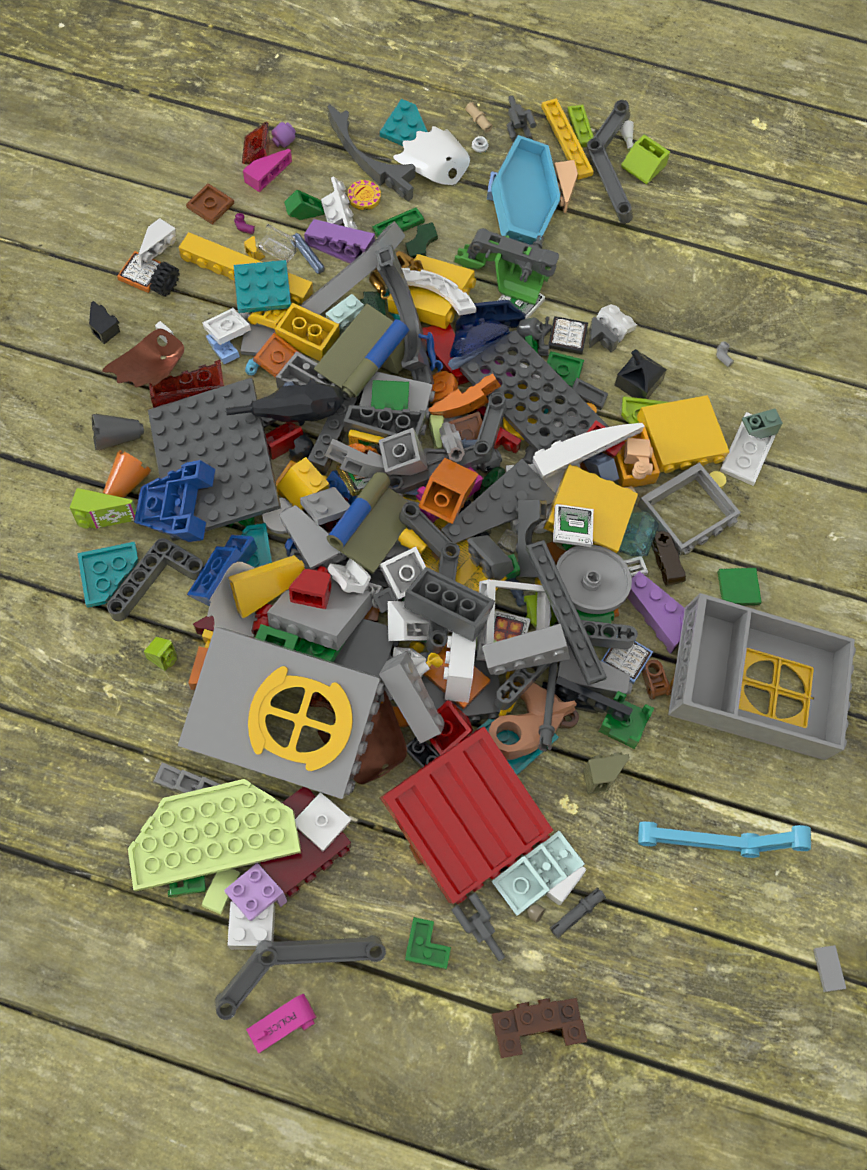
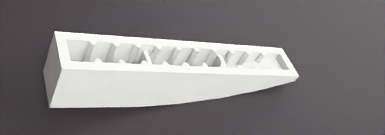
M643 423L606 427L583 433L563 442L560 440L553 443L551 448L547 450L541 449L534 454L535 456H533L532 462L541 479L545 480L566 470L569 464L574 466L627 438L641 433L644 425Z

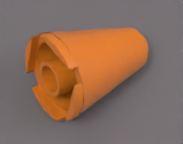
M119 450L103 493L125 498L150 474L151 469L148 466L143 468L141 466L143 462Z

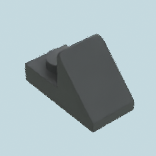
M594 316L589 330V348L600 342L604 348H607L612 353L617 348L619 338Z

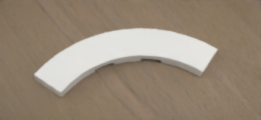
M402 268L408 286L422 287L441 295L451 303L458 315L476 313V307L466 292L461 291L454 282L433 272L425 270L420 272L410 270V268Z

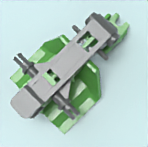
M481 228L477 231L470 245L465 244L464 249H458L454 262L462 265L464 268L480 269L485 266L486 261H495L499 292L535 305L544 281L548 282L549 277L554 275L559 254L548 249H542L544 237H541V235L537 236L536 241L532 245L511 239L508 235L502 236Z

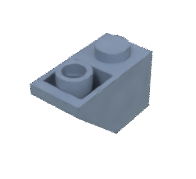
M600 452L583 461L590 473H594L605 480L615 481L619 479L614 458Z

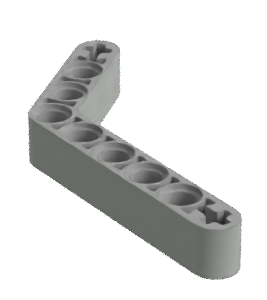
M393 222L387 226L364 253L300 306L320 315L377 268L379 264L375 251L392 245L395 250L406 236L397 223Z

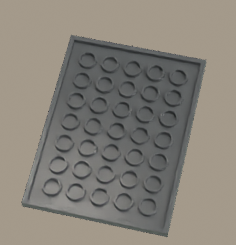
M252 378L148 410L161 479L168 476V472L181 469V465L187 462L201 460L215 469L213 487L198 489L194 516L206 522L205 532L281 509L262 417L254 416L252 413L226 415V408L247 406L253 401L258 400ZM170 536L172 541L179 540L176 537Z

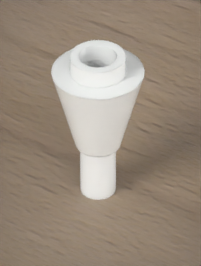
M628 120L624 122L619 131L630 151L633 146L634 123Z

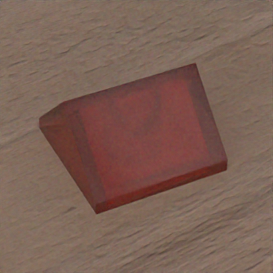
M264 122L244 137L243 164L250 165L257 159L269 156L270 133L268 122Z

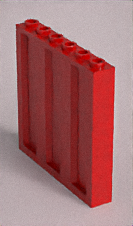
M485 727L477 729L379 797L447 901L452 904L463 902L467 898V893L472 890L475 892L482 888L485 880L488 878L492 880L501 873L500 869L504 866L507 868L517 862L516 858L519 855H526L534 849L532 847L537 842L543 843L550 837L549 833L554 831Z

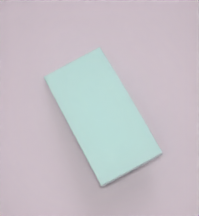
M558 831L526 856L520 858L496 877L492 883L518 916L529 906L544 897L550 889L584 866L585 863L561 831Z

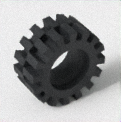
M164 261L157 265V269H154L149 286L154 292L166 297L174 290V286H177L176 282L179 281L178 276H180V273H178L179 269Z

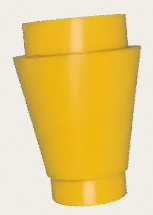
M406 528L398 538L402 546L409 549L416 547L420 554L427 548V544L412 529Z

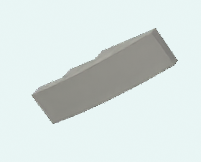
M163 762L153 780V783L180 794L221 785L203 776H196Z

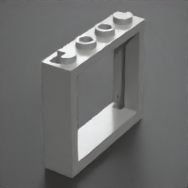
M700 463L644 495L638 504L640 510L658 532L666 531L671 535L679 556L683 553L685 555L689 554L696 545H703L712 535L717 536L725 527L728 526L730 528L735 525L741 513ZM696 479L725 514L726 518L682 544L652 505Z

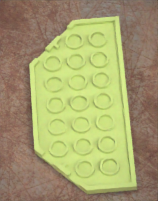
M245 779L163 798L153 816H150L142 827L137 839L128 847L134 891L301 853L294 811Z

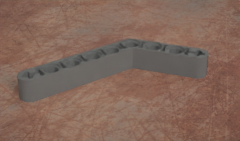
M581 620L585 630L592 634L588 635L593 646L630 649L638 636L637 630L633 626ZM603 633H607V634H609L611 637L608 638V637H606ZM552 663L528 667L533 669L535 673H529L526 670L527 668L517 669L498 689L494 701L496 707L500 710L509 709ZM513 682L521 683L522 687L515 686Z

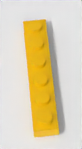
M557 98L542 102L541 107L567 160H574L578 173L577 180L593 176L594 171Z

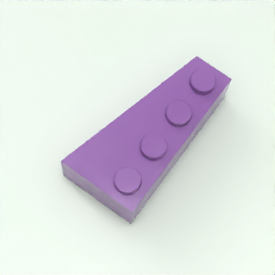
M316 219L312 221L304 233L305 242L308 246L349 264L364 253L375 241L374 233Z
M639 571L632 578L631 590L627 598L635 609L645 618L644 621L648 626L652 627L657 638L667 647L666 650L671 654L679 646L685 608Z

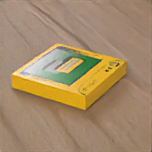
M350 429L348 434L349 445L361 443L377 449V452L382 456L379 440L384 439V437Z

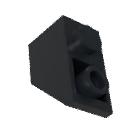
M92 301L89 325L92 334L105 344L120 332L119 321L114 315L110 316L103 305H98L95 301Z

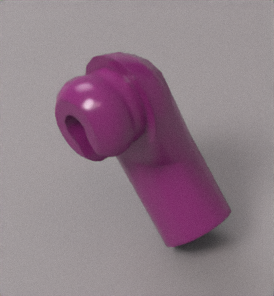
M237 213L234 218L237 229L253 235L255 226L246 224L244 214Z

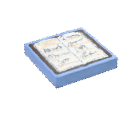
M635 641L630 649L609 648L601 661L630 675L629 682L634 684L653 651Z

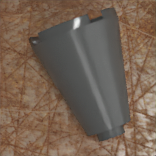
M97 413L92 414L95 450H104L140 439L141 435L144 434L143 423H139V420Z

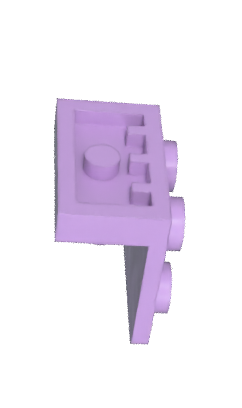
M258 863L224 890L249 921L255 919L272 903L277 902L282 907L287 902L284 892Z

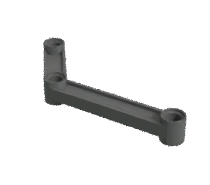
M619 100L615 103L614 109L595 136L588 141L587 146L589 156L593 161L618 220L626 224L633 218L631 204L605 151L624 122L630 118L629 103L626 100Z
M495 392L490 395L476 443L465 448V455L462 457V460L455 463L469 468L479 463H488L492 459L494 445L504 413L507 410L505 396L502 393ZM447 455L427 463L428 470L411 476H389L391 482L389 488L396 493L404 495L406 492L426 485L444 458L449 459V456Z
M406 502L399 515L401 523L412 529L439 557L437 572L455 581L460 553L459 546L451 542L420 511L419 506L415 502ZM431 620L426 648L430 653L437 654L442 651L447 643L448 629ZM433 639L438 640L440 645L435 644Z
M371 935L367 938L281 942L261 941L258 943L254 953L223 992L216 996L215 1007L217 1016L223 1020L231 1019L269 968L274 965L364 960L379 962L385 957L386 949L381 939L376 935ZM379 946L375 951H370L372 947ZM266 951L272 952L268 956H262V954ZM223 1004H230L226 1008L221 1007Z

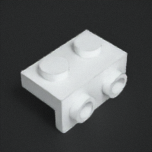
M612 304L601 308L596 316L603 325L619 338L618 342H621L624 336L634 331L637 326L630 316L623 314L617 306Z
M350 558L346 566L330 563L327 568L328 572L332 575V579L337 581L341 589L347 593L356 592L363 594L371 579V576L365 569Z

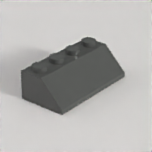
M425 567L406 590L404 607L473 642L484 628L495 600Z

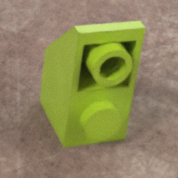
M155 637L144 650L146 658L164 671L168 667H172L177 660L173 643L164 638Z

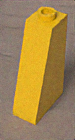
M293 555L229 576V583L239 615L242 618L249 616L288 590L293 581L305 569L303 561Z

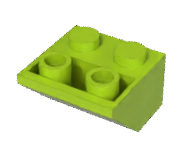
M644 134L634 143L621 167L645 184H648L667 165L670 151Z

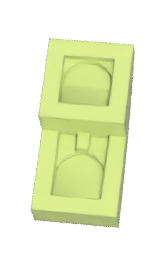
M234 869L217 872L205 895L202 907L221 915L230 899L224 890L240 877V872Z

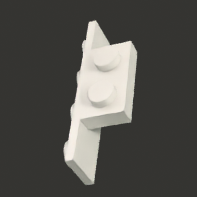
M333 176L331 180L335 191L321 199L327 222L337 225L344 222L345 227L357 229L352 219L353 212L348 205L349 199L345 195L344 190L346 188L342 181H338Z

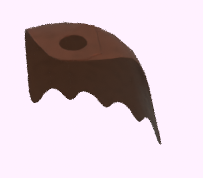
M159 328L148 334L131 350L107 364L102 369V372L116 374L117 383L130 381L134 383L135 387L148 383L155 386L171 373L184 353V345L170 332ZM163 335L167 339L166 346L158 344V336Z
M385 690L384 702L380 703L377 715H373L371 720L374 723L372 732L365 739L368 745L365 754H362L359 759L362 762L360 771L353 778L361 785L382 777L401 764L407 756L406 743ZM318 730V735L326 745L331 735ZM388 764V767L382 769L383 765Z

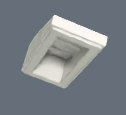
M582 866L550 889L546 896L558 906L561 905L584 875L586 868Z

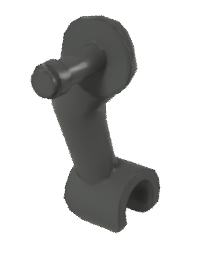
M548 316L545 317L546 321L543 324L544 331L542 336L537 340L540 356H549V345L544 343V337L552 328V325L549 324L550 318Z

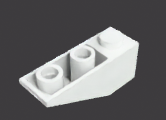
M160 218L148 227L139 251V267H143L151 262L154 257L175 243L176 228Z

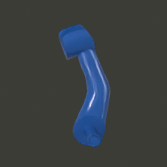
M429 332L428 335L418 334L419 338L426 339L427 351L431 361V371L436 366L438 372H440L443 364L436 359L432 333Z

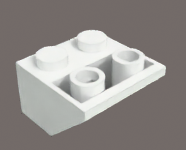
M388 601V641L427 640L430 620L405 608V601Z

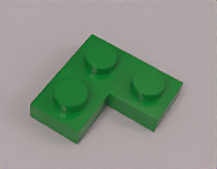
M413 917L405 961L447 970L451 947L430 943L434 921Z

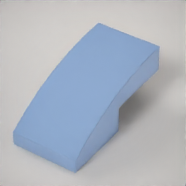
M210 334L206 336L209 344L223 364L240 357L230 341L219 345Z

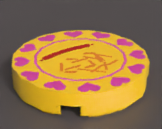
M359 180L350 185L347 196L349 203L354 208L359 210L368 208L370 210L379 204L381 191L374 182Z

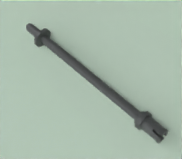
M553 662L549 666L544 722L538 730L540 735L538 748L545 752L547 747L549 751L551 750L552 737L555 734V728L551 726L558 662Z

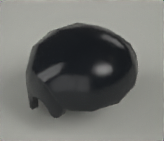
M304 434L294 440L295 449H289L290 454L288 457L296 463L305 457L308 459L314 447L312 440Z

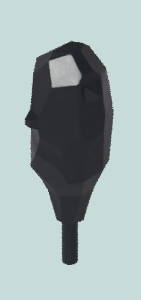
M310 378L308 384L282 386L273 394L255 400L250 405L226 408V415L252 413L254 416L272 418L280 422H298L300 426H303L306 421H318L334 415L344 402V394L339 387L319 383L314 378Z

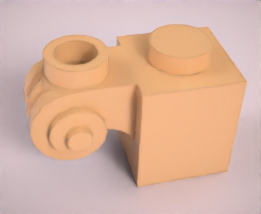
M627 438L624 447V463L635 464L632 476L636 479H643L646 475L652 474L653 464L649 463V458H652L653 447H650V440Z

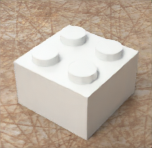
M416 547L379 565L397 600L405 597L406 590L426 567Z
M230 902L228 947L236 950H256L258 943L261 941L270 940L273 942L275 923L274 903L255 919L249 921L233 902Z

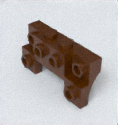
M550 998L538 1000L536 1005L530 1006L529 1002L516 1004L517 1008L491 1014L500 1059L523 1055L520 1037L560 1029L565 1046L588 1042L577 998L552 1002Z

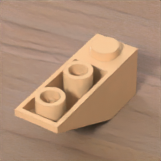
M574 160L554 163L560 191L559 206H562L563 213L567 212L576 184L578 173Z

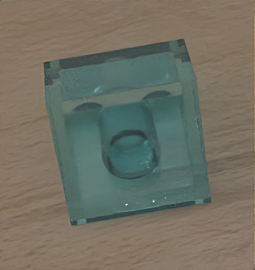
M648 512L631 513L619 551L630 556H648L659 523Z

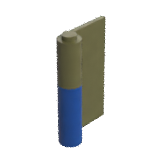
M366 304L316 365L314 370L342 389L347 397L356 398L410 330L402 321L398 319L392 321L369 304Z
M376 472L327 536V541L331 546L372 574H374L397 542L401 533L407 528V525L401 523L399 515L403 505L409 501L389 488L390 479L383 472Z

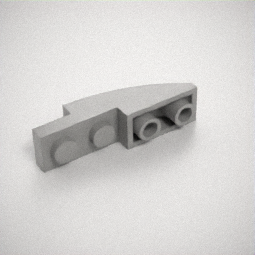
M332 439L325 453L326 457L341 463L340 469L365 478H372L376 472L385 473L382 456L370 450L365 454Z

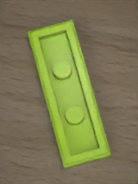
M584 105L569 106L567 112L573 131L581 147H588V141L594 136Z

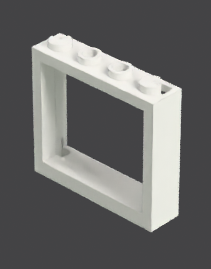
M490 579L479 582V593L495 600L496 588L538 592L536 630L550 627V602L542 585ZM495 604L484 628L477 636V660L486 661L482 646L494 643Z

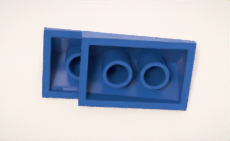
M231 535L224 547L216 546L187 595L210 606V598L229 567L236 562L247 564L258 549L252 536Z

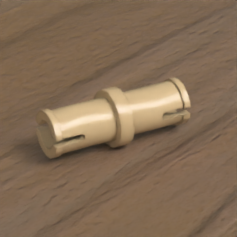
M470 102L465 107V110L472 116L475 124H478L485 133L489 132L493 125L485 118V114L479 111L473 102Z

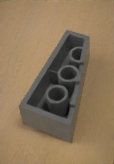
M349 405L344 419V431L349 433L350 429L386 438L414 428L419 439L426 419V410L415 412L410 411V409H403L401 411L391 410V408L374 409V407Z

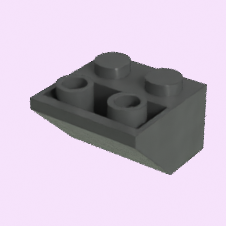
M488 535L472 537L467 540L469 545L468 551L472 556L470 557L471 561L476 567L480 566L483 569L482 572L487 579L500 581L514 570L512 560Z

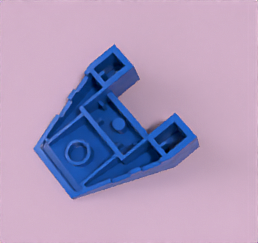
M201 460L187 462L181 465V469L177 471L172 470L167 473L168 476L162 479L157 478L140 488L134 523L187 542L204 539L206 522L194 516L198 489L213 487L215 475L213 467Z

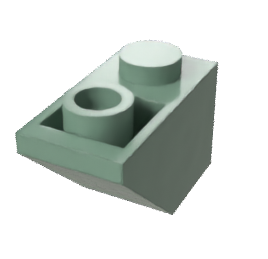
M776 408L741 419L748 434L759 439L776 435L783 424Z

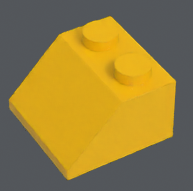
M305 457L288 470L277 485V489L292 506L296 505L304 512L305 509L300 503V498L329 489V483Z

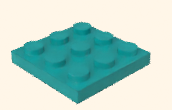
M286 260L234 265L238 313L289 309L291 299Z

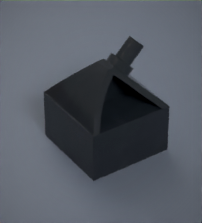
M635 349L631 352V359L617 374L614 386L633 398L648 399L662 383L667 369Z

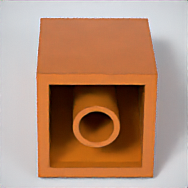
M444 458L430 476L419 503V508L453 524L471 493L479 474Z

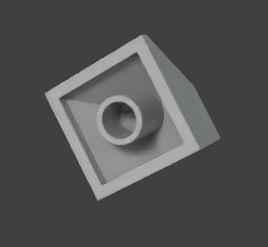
M414 428L379 440L386 474L411 476L428 470L425 453Z

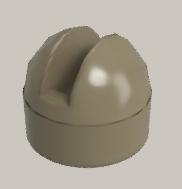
M532 904L528 908V916L537 923L542 918L546 909L541 905Z

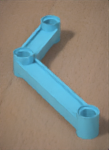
M645 821L639 823L638 844L642 846H656L658 842L741 852L742 857L757 858L760 856V852L791 848L795 851H810L811 828L798 825L792 826L791 832L764 836L754 833H743L741 837L657 828V823Z

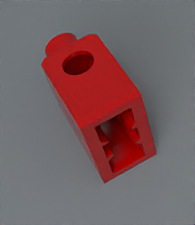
M323 566L318 567L317 570L304 569L289 586L290 602L326 610L332 590L331 575L328 573V570Z

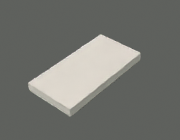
M746 412L744 417L752 414ZM741 422L720 472L754 486L776 435L759 439L749 435L743 422Z

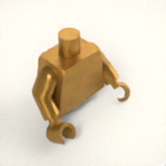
M402 251L395 252L401 268L412 266L413 271H418V269L424 270L420 260L414 261L412 257ZM375 268L369 276V282L378 293H381V298L387 300L389 295L383 297L386 293V283L377 268Z

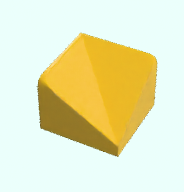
M254 236L244 241L245 253L249 257L259 261L265 258V255L256 247Z

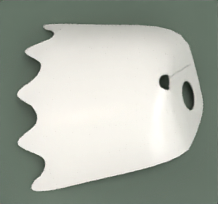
M432 126L431 132L417 131V136L413 141H403L404 151L399 155L393 156L396 161L403 165H415V172L434 182L446 185L456 184L470 163L467 151L447 129L443 131ZM451 157V160L447 161L446 158ZM455 168L457 175L451 179L448 176V172L450 169Z
M236 562L226 571L210 598L211 603L207 617L211 615L214 617V629L215 627L226 628L254 637L251 630L253 621L257 620L255 612L245 618L239 615L228 579L229 576L254 569V567L243 562Z

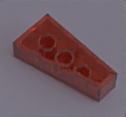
M214 361V364L206 366V364L201 365L199 369L191 372L188 370L183 371L175 377L172 375L168 376L155 386L149 383L153 408L223 387L224 380L221 361Z

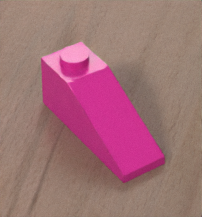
M286 149L253 161L243 170L244 182L258 192H261L292 162L291 150Z

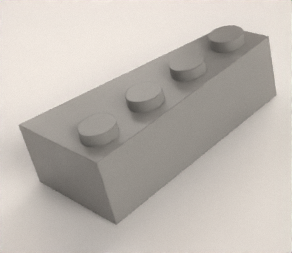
M561 624L482 646L490 675H500L507 671L570 659Z
M408 651L387 660L379 675L419 743L441 734L444 728V720L438 714Z

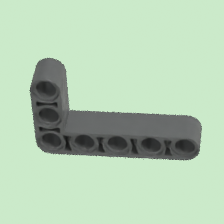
M158 539L108 602L107 609L111 618L115 621L126 619L167 565L188 578L196 580L204 567L202 560L168 539ZM167 548L165 552H160L161 549ZM177 558H183L181 561H175ZM151 563H156L155 566L149 567ZM193 567H199L196 571L191 570ZM139 578H145L141 582L137 581ZM127 593H133L132 596L126 597ZM118 607L122 608L118 612H113Z

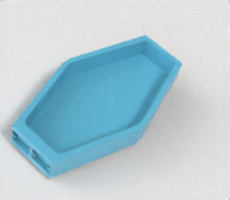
M520 135L517 136L491 187L502 236L508 235L511 239L532 245L536 241L537 236H543L560 201V191L549 145Z

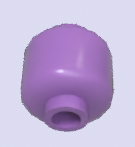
M281 122L271 131L273 136L271 140L277 147L286 148L295 140L296 131L288 122Z

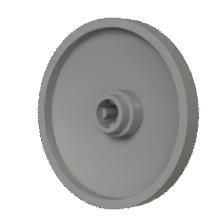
M592 545L591 547L576 546L566 551L557 562L556 567L577 610L591 614L608 613L620 607L629 595L632 585L630 570L619 555L605 547Z

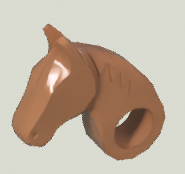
M535 682L520 697L526 704V714L500 716L490 726L488 733L506 760L528 755L538 749L540 739L538 730L544 722L547 690ZM554 694L551 726L555 728V732L563 718L576 710L574 707L577 705L575 701L563 702L556 694ZM503 730H510L515 732L520 740L513 745H507L500 742L497 735Z

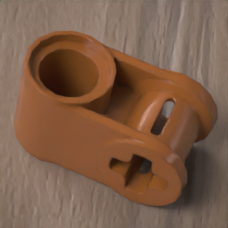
M655 659L648 661L642 670V676L649 698L653 700L657 696L671 695V687L661 662ZM648 668H654L657 674L650 673Z

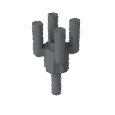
M509 96L508 101L511 108L508 110V115L511 121L506 127L511 141L514 142L517 138L514 128H522L525 137L533 140L527 124L528 121L531 128L537 126L532 111L530 109L524 111V108L516 103L514 96Z
M473 893L468 898L477 909V913L467 919L459 905H456L451 911L465 932L468 934L472 933L478 943L484 940L497 960L500 961L506 956L491 936L496 932L489 921L491 915L477 894Z

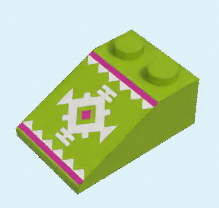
M77 488L70 505V510L77 525L85 529L89 527L97 529L135 520L136 508L131 499Z

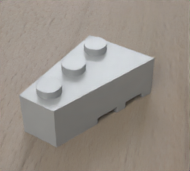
M297 351L276 376L277 389L284 386L286 382H293L294 385L308 384L310 378H314L319 383L337 386L314 370L318 363Z

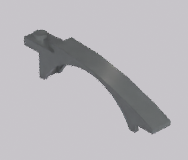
M329 104L327 109L331 126L346 151L359 167L379 186L386 183L401 198L408 202L413 199V186L409 182L415 178L416 166L413 164H386L363 154L353 144L348 134L350 125L348 121L349 112L345 110L340 113Z
M389 245L375 252L379 264L377 270L393 297L400 320L410 330L404 337L405 353L401 362L402 368L412 372L413 380L434 384L426 353L428 352L426 341L424 338L418 337V334H423V330L413 298L392 245Z

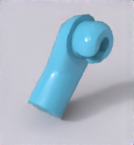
M252 358L248 361L245 371L248 375H254L260 365L254 362Z

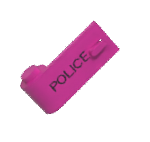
M301 994L246 1030L257 1052L261 1053L294 1030L299 1028L306 1030L312 1027L317 1017L305 994Z

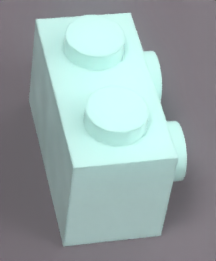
M351 294L325 313L327 319L339 324L341 335L363 309L364 304Z

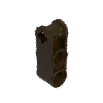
M666 531L658 532L651 546L665 586L685 582V571L681 565L679 554L675 549L671 535Z

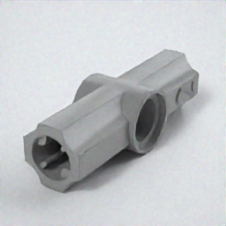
M449 422L442 423L439 432L445 452L448 453L450 460L455 462L461 461L465 451L459 432L456 431L454 424Z

